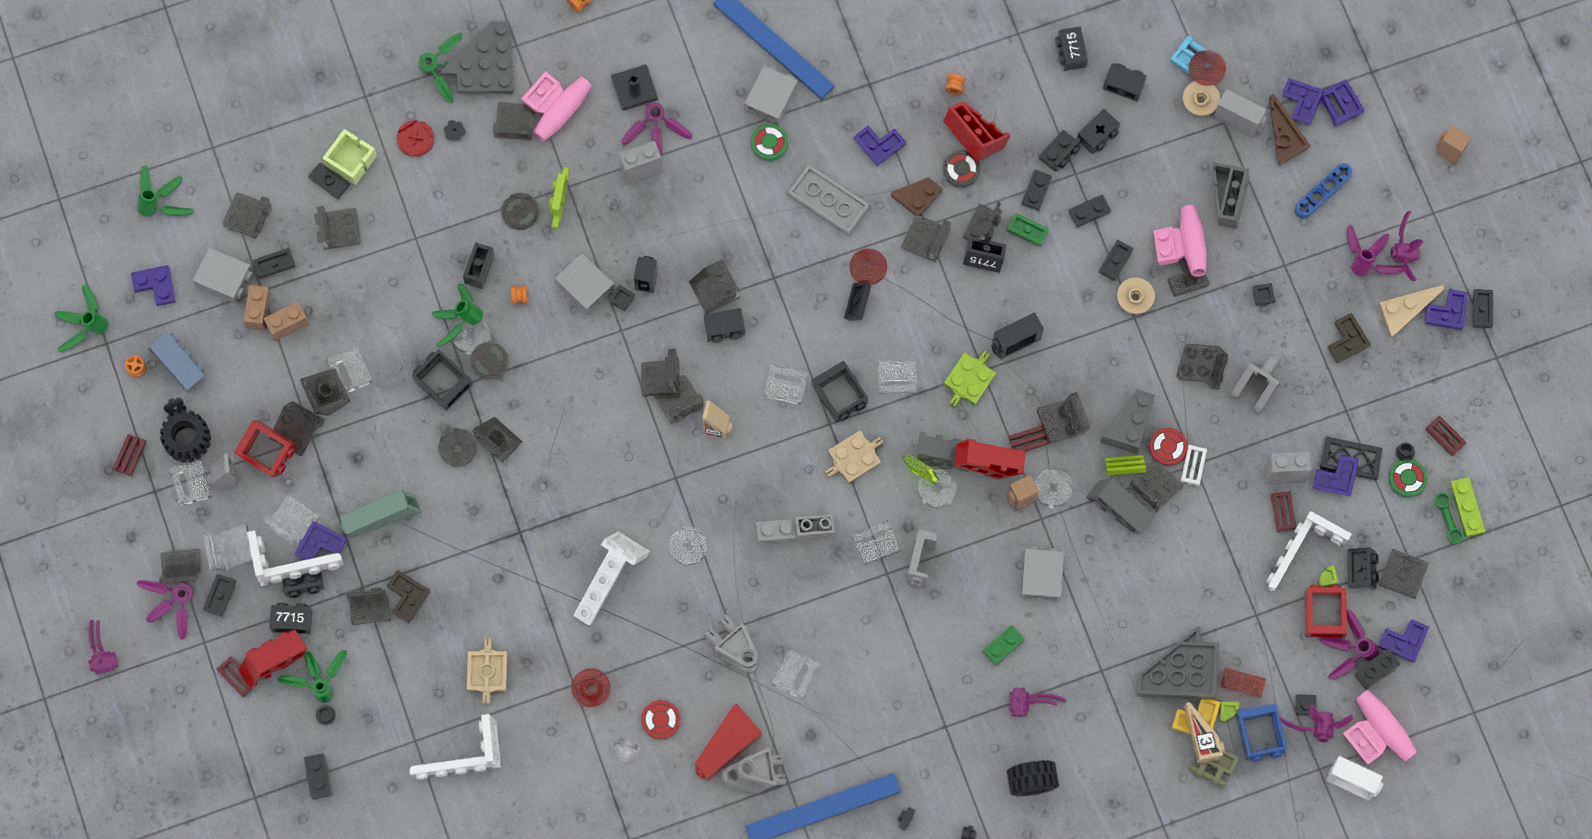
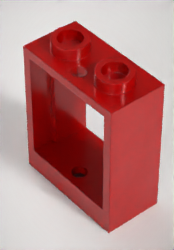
M252 420L234 454L269 476L278 477L286 469V461L294 455V447L297 443L260 420ZM261 431L284 445L272 468L248 454Z
M1310 585V587H1307L1305 590V637L1345 638L1347 635L1346 588H1341L1340 585H1331L1329 588H1321V585ZM1312 595L1340 596V626L1313 625Z

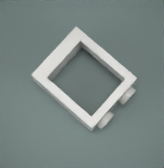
M1341 756L1335 760L1326 778L1327 782L1368 801L1372 797L1376 798L1384 784L1381 782L1383 776Z

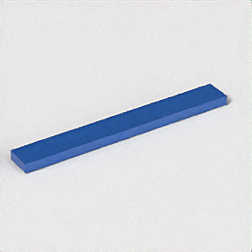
M715 0L713 2V5L821 100L835 87L830 80L738 0Z
M892 773L746 825L745 827L749 839H771L895 795L901 791L896 777Z

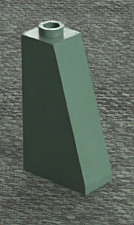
M400 490L340 516L342 522L340 526L344 534L355 537L419 515L421 510L415 495Z

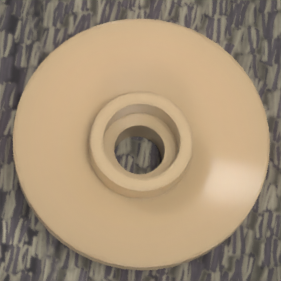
M1204 80L1190 83L1183 93L1184 106L1189 112L1197 116H1206L1213 113L1220 101L1218 89L1212 83ZM1201 98L1204 102L1199 103L1197 99Z
M1137 277L1129 278L1119 286L1117 300L1121 308L1126 312L1142 314L1152 307L1155 300V292L1148 281ZM1136 295L1139 299L1135 301L1132 299V296Z

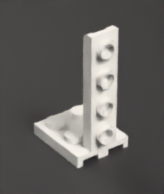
M1310 511L1305 522H1299L1294 531L1297 533L1294 540L1290 539L1285 547L1288 550L1285 557L1280 556L1276 564L1279 567L1275 574L1271 572L1266 581L1269 584L1267 589L1274 591L1277 588L1310 527L1313 528L1314 533L1322 537L1324 535L1331 538L1330 541L1338 546L1341 544L1345 546L1351 533Z
M255 530L247 532L255 575L261 587L269 585L268 582L278 583L282 579L289 577L290 579H296L307 573L314 575L320 573V570H336L344 565L341 555L335 553L269 568L268 561L265 558V554H263L266 553V549L261 536H257Z
M619 531L603 540L601 546L609 551L573 615L589 626L597 616L626 561L635 565L647 558L650 553L648 549Z
M489 714L481 715L482 721H479L480 733H483L484 740L481 741L482 752H485V756L412 766L410 768V775L414 778L416 777L417 780L427 779L429 775L444 777L447 776V773L451 772L465 774L467 770L474 769L475 772L485 771L487 767H492L493 769L501 768L497 721Z

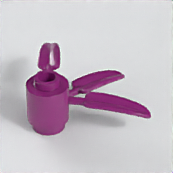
M651 102L646 105L644 110L646 118L642 122L637 121L624 135L621 143L626 145L642 132L645 128L644 124L648 120L654 121L651 137L652 141L656 143L660 156L662 155L661 128H658L657 121L664 120L667 122L665 124L666 127L686 139H691L692 134L675 119L664 117V108L661 104ZM652 108L657 109V113L655 115H652L650 113V110Z
M1407 211L1400 225L1399 243H1395L1394 247H1391L1390 255L1391 258H1394L1395 262H1404L1403 269L1405 274L1411 281H1416L1417 279L1411 271L1408 262L1413 263L1419 260V247L1424 241L1416 239L1410 243H1403L1405 226L1411 214V211Z
M1351 225L1348 226V242L1351 251L1357 254L1351 264V270L1356 275L1366 276L1370 269L1377 270L1379 274L1404 272L1403 266H1372L1375 261L1374 257L1387 244L1389 234H1384L1369 249L1361 250L1354 228Z
M137 581V586L142 589L160 594H165L166 591H169L173 595L170 601L164 600L149 613L146 618L148 622H152L172 608L174 601L181 603L180 610H177L176 618L178 636L183 640L187 633L188 612L184 610V603L189 601L194 595L193 586L189 582H180L174 588H168L165 583ZM179 590H184L186 595H180Z
M1347 609L1348 623L1355 637L1360 638L1356 645H1353L1350 640L1331 637L1320 639L1322 644L1344 651L1354 648L1358 654L1354 659L1349 658L1329 675V679L1332 680L1345 675L1357 666L1356 661L1361 657L1366 661H1371L1379 655L1378 646L1371 639L1363 637L1365 631L1355 614Z
M90 620L88 636L93 652L92 660H88L90 671H95V674L112 671L114 668L119 667L115 652L110 653V651L104 652L100 638V620H97L95 630L97 645L100 651L96 652L93 640V620Z
M1013 688V692H1009V707L1014 717L1027 716L1029 705L1045 703L1057 705V702L1052 700L1031 699L1029 701V698H1049L1066 702L1065 698L1053 694H1029V692L1025 691V688Z
M1314 705L1309 707L1310 716L1314 721V728L1303 727L1280 717V721L1292 729L1301 732H1314L1313 736L1320 742H1328L1329 739L1333 738L1334 727L1336 729L1343 728L1353 720V715L1351 714L1334 723L1335 719L1332 713L1319 712Z

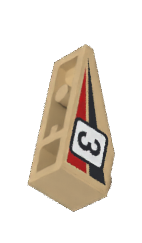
M707 400L702 418L703 434L726 439L727 434H731L733 423L730 422V416L714 403Z
M1190 702L1186 703L1184 710L1197 763L1221 759L1223 753H1225L1223 741H1219L1218 735Z

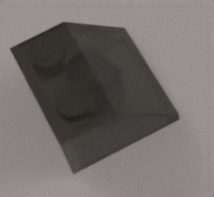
M723 259L705 267L689 281L705 314L740 298V291Z

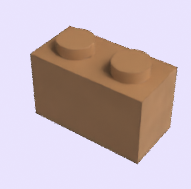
M1451 126L1449 131L1445 129L1436 144L1439 147L1436 154L1455 165L1465 151L1471 136L1454 126Z
M249 285L244 314L246 328L266 330L264 318L268 316L271 298L268 287Z
M298 301L264 318L274 341L309 325Z
M1030 474L1010 484L1006 498L1011 507L1014 506L1016 511L1036 502L1040 491Z

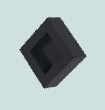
M1272 283L1252 287L1256 306L1275 303Z
M618 285L609 298V302L625 312L635 298V294Z
M1296 694V715L1310 716L1309 707L1311 705L1316 707V695Z
M908 807L906 811L902 810L897 820L900 822L899 828L907 830L915 814L914 809Z

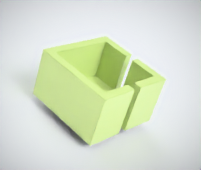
M344 129L322 159L326 167L356 186L365 174L364 168L368 170L377 158L375 148L363 140L359 142L358 137Z

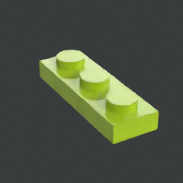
M1470 478L1451 481L1449 484L1465 538L1485 533Z

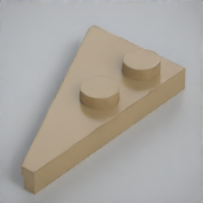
M1443 285L1380 302L1379 307L1390 338L1394 337L1432 300L1438 297L1444 290Z

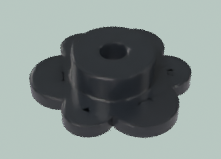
M450 120L447 126L444 127L445 136L448 140H459L460 136H463L466 132L465 128L462 127V123H456L454 120Z
M171 398L168 400V404L164 406V411L168 413V416L173 417L175 416L174 412L177 411L178 414H181V410H186V406L183 405L184 401L182 398H176L175 400Z

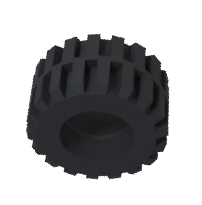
M181 410V414H178L177 411L174 412L175 416L173 417L169 415L167 417L168 421H163L162 423L163 429L160 428V441L168 455L177 461L180 459L181 462L185 463L186 460L193 462L195 457L200 459L201 453L206 454V447H210L209 440H211L210 430L204 419L199 414L195 415L193 411L187 413L186 410ZM185 428L196 430V435L192 442L185 445L175 442L176 435L180 430Z
M1050 760L1021 763L1010 767L1006 771L1010 794L1014 796L1037 795L1053 791L1059 787L1056 764Z

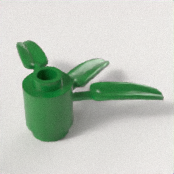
M457 33L444 41L438 47L439 51L435 55L429 52L422 54L418 63L421 72L434 75L433 81L449 103L453 102L452 93L443 76H438L435 72L437 67L444 68L449 62L446 61L444 64H438L437 57L441 53L443 55L447 54L463 38L462 33ZM425 60H429L432 63L430 65H427L425 63Z
M144 165L141 168V193L138 196L137 211L141 215L151 216L156 210H162L165 215L182 216L189 215L194 210L191 208L157 206V197L160 195L165 197L171 193L182 181V176L172 179L159 188L156 194L151 190L147 166Z
M458 284L462 300L456 304L455 309L432 312V315L439 319H455L457 316L463 319L436 344L437 346H443L453 340L462 331L461 326L465 322L473 326L482 320L483 311L473 304V298L463 284Z
M86 285L82 286V290L89 311L84 312L83 315L66 311H56L54 313L57 318L70 323L80 324L82 322L86 328L58 348L59 351L69 350L81 343L86 338L85 334L88 331L102 334L108 328L107 318L96 312L98 309L97 301L90 288Z
M342 650L336 655L326 670L327 674H329L326 679L319 678L321 674L319 666L312 653L308 651L305 653V662L310 676L316 678L312 684L306 683L305 678L291 675H280L277 680L280 683L301 689L305 686L309 687L317 701L321 703L329 702L334 695V690L329 681L332 676H336L347 656V651Z

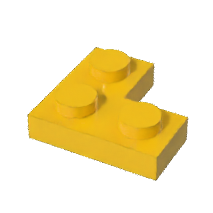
M1201 699L1197 711L1213 729L1221 702ZM1177 709L1171 729L1190 734L1185 711Z

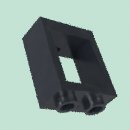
M1034 312L995 331L992 339L993 345H991L994 354L999 355L1000 359H1003L1040 341L1044 328L1036 313Z
M439 349L429 354L426 362L422 366H417L412 375L413 381L445 411L473 385L471 378ZM440 361L460 379L442 398L422 381Z
M845 361L840 362L811 380V386L835 423L839 420L842 422L848 419L852 412H859L867 406L868 397ZM844 375L860 400L837 413L821 388Z

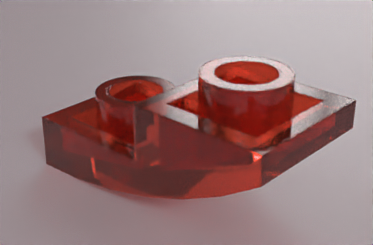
M1225 668L1220 687L1261 698L1266 679Z

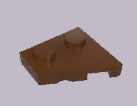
M928 177L893 191L891 197L919 218L941 194L943 188Z

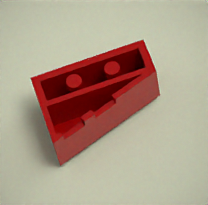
M962 101L949 107L943 122L977 162L1004 149L1011 134L1008 132L1003 133L996 128L994 122L989 123L981 117V113Z
M965 439V442L956 444L955 466L999 480L1024 474L1026 452L979 443L973 439Z
M296 630L291 632L285 631L273 641L270 639L264 642L262 647L258 649L252 648L247 651L238 671L250 689L256 687V682L261 678L265 677L267 680L272 677L270 673L280 668L283 670L302 658L308 648Z

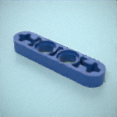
M1343 163L1332 170L1296 204L1295 214L1297 217L1305 219L1313 214L1350 179L1352 168L1348 164ZM1340 170H1346V175H1342L1338 180L1337 177L1340 174ZM1325 182H1334L1335 188H1326ZM1319 193L1322 196V200L1314 201L1312 194ZM1309 202L1311 205L1308 206L1307 212H1301V207H1305Z

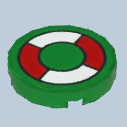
M764 124L758 127L751 137V148L754 154L766 161L779 159L784 155L788 147L787 134L778 125Z
M1400 460L1390 470L1388 481L1396 494L1410 498L1424 490L1428 476L1426 469L1415 460Z

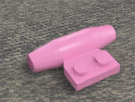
M545 71L521 99L534 112L543 114L533 134L542 142L550 138L562 128L581 106L592 85L585 78L580 77L563 91L560 83Z
M1186 205L1181 208L1180 229L1167 227L1153 230L1159 266L1176 263L1185 257L1191 275L1198 277L1206 273L1207 250L1203 226L1194 205Z
M1367 690L1356 698L1367 720L1357 722L1345 731L1343 735L1367 765L1382 755L1386 746L1404 762L1417 753L1404 728L1377 697Z

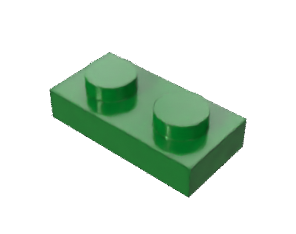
M1015 213L1007 231L1041 247L1049 232V228Z
M1011 625L983 650V653L996 666L1025 639Z

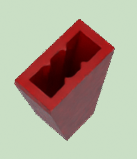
M737 703L731 708L695 762V767L697 768L695 772L701 779L705 777L709 781L762 737V732Z

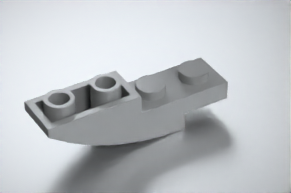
M832 514L802 516L789 520L764 521L754 524L757 543H784L835 534Z

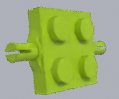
M562 167V174H558L557 180L554 179L552 191L554 193L553 197H550L549 208L550 215L553 217L551 228L555 230L559 229V223L562 220L568 189L567 182L569 181L570 168Z
M983 351L979 359L973 358L964 352L943 385L951 389L955 394L949 402L952 405L954 400H956L953 407H956L960 399L967 400L976 405L996 375V372L984 364L990 356L989 353L985 356L987 351Z

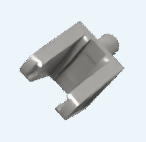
M1270 353L1262 367L1258 368L1250 363L1230 396L1238 398L1253 375L1258 376L1260 373L1268 378L1266 380L1268 386L1253 408L1255 412L1260 414L1281 383L1273 378L1274 375H1272L1281 359Z
M726 614L724 619L721 618L718 623L723 626L729 635L723 639L714 627H711L710 631L707 630L704 633V636L715 646L717 658L744 673H753L758 667V654L743 623L737 626L729 615ZM751 658L753 661L747 663L744 659Z
M766 748L725 768L722 772V779L728 786L755 794L776 785L783 786L786 784V779H781V777H786L785 774H775L773 766L782 765L783 759L777 760V758H782V755H771L770 748ZM730 771L735 772L736 780L729 779L728 773Z

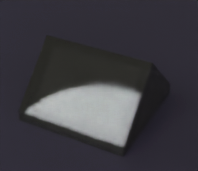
M335 368L300 379L315 414L329 416L350 403V399Z
M496 417L477 426L472 431L474 439L501 463L523 442Z

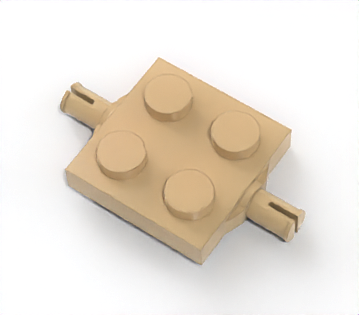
M861 431L856 432L828 450L829 455L833 459L834 466L825 470V473L830 478L839 472L849 484L881 464L875 453V448L884 444L883 440L879 436L870 442Z
M484 638V649L468 651L467 691L483 693L482 704L484 705L486 703L487 705L490 704V693L507 691L508 653L507 651L492 650V638Z

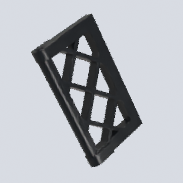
M1326 436L1320 469L1336 472L1337 466L1327 464V460L1332 457L1338 463L1335 454L1343 450L1347 456L1355 458L1362 454L1368 462L1362 467L1357 466L1355 476L1372 480L1378 479L1383 448ZM1330 444L1338 445L1341 448L1332 452ZM1346 447L1357 449L1360 452L1351 456ZM1365 451L1376 453L1375 458L1370 460ZM1370 465L1373 468V472H1363L1362 469Z

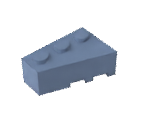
M166 332L151 344L148 350L155 354L159 362L166 367L174 379L187 391L205 376L203 374L205 370L198 362L194 364L190 359L192 357L190 352L185 347L182 349L177 344L180 341L173 333L169 334Z

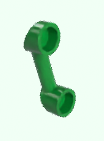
M1445 492L1438 493L1435 497V505L1443 513L1449 530L1448 541L1451 544H1459L1462 542L1464 534L1455 527L1449 510L1451 498Z

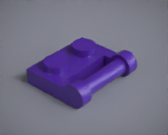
M1347 79L1324 90L1321 101L1333 119L1334 127H1338L1344 122L1364 113L1365 109ZM1333 95L1344 115H1338L1328 96Z

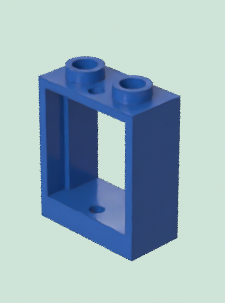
M1276 703L1237 711L1235 716L1246 760L1252 759V762L1263 760L1265 756L1271 755V758L1283 756L1287 746ZM1271 716L1278 747L1251 752L1244 721Z

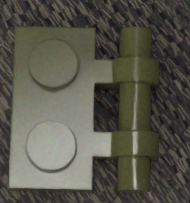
M1225 750L1221 759L1204 762L1200 766L1192 763L1189 770L1196 773L1195 776L1199 778L1202 776L1211 781V784L1225 788L1228 781L1221 778L1223 773L1229 776L1232 774L1239 757ZM1209 765L1217 769L1216 774L1205 770L1206 766Z

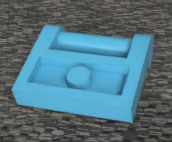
M1188 35L1171 57L1170 62L1196 80H1202L1220 56L1216 53H1211ZM1187 48H1192L1193 50L1207 58L1209 61H1204L1202 58H1200Z

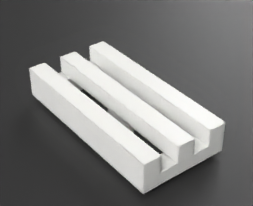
M1188 445L1180 483L1185 482L1199 487L1207 453L1206 448ZM1191 450H1194L1189 478H1185ZM1202 452L1197 479L1193 480L1198 453Z

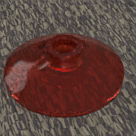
M1200 51L1189 62L1190 76L1195 82L1204 86L1219 83L1226 72L1224 59L1214 51ZM1209 63L1211 64V67L1207 68L1205 64Z
M862 249L851 258L849 269L852 277L857 282H867L873 285L880 282L886 275L887 262L879 251ZM870 262L872 266L866 267L865 263Z
M589 668L580 671L574 677L571 690L574 699L579 704L585 707H596L607 700L611 685L605 673L598 669ZM590 686L595 687V691L589 692L588 688Z

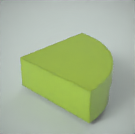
M1334 565L1327 567L1322 572L1318 582L1321 588L1339 584Z
M1221 702L1220 722L1233 718L1239 709L1240 702Z

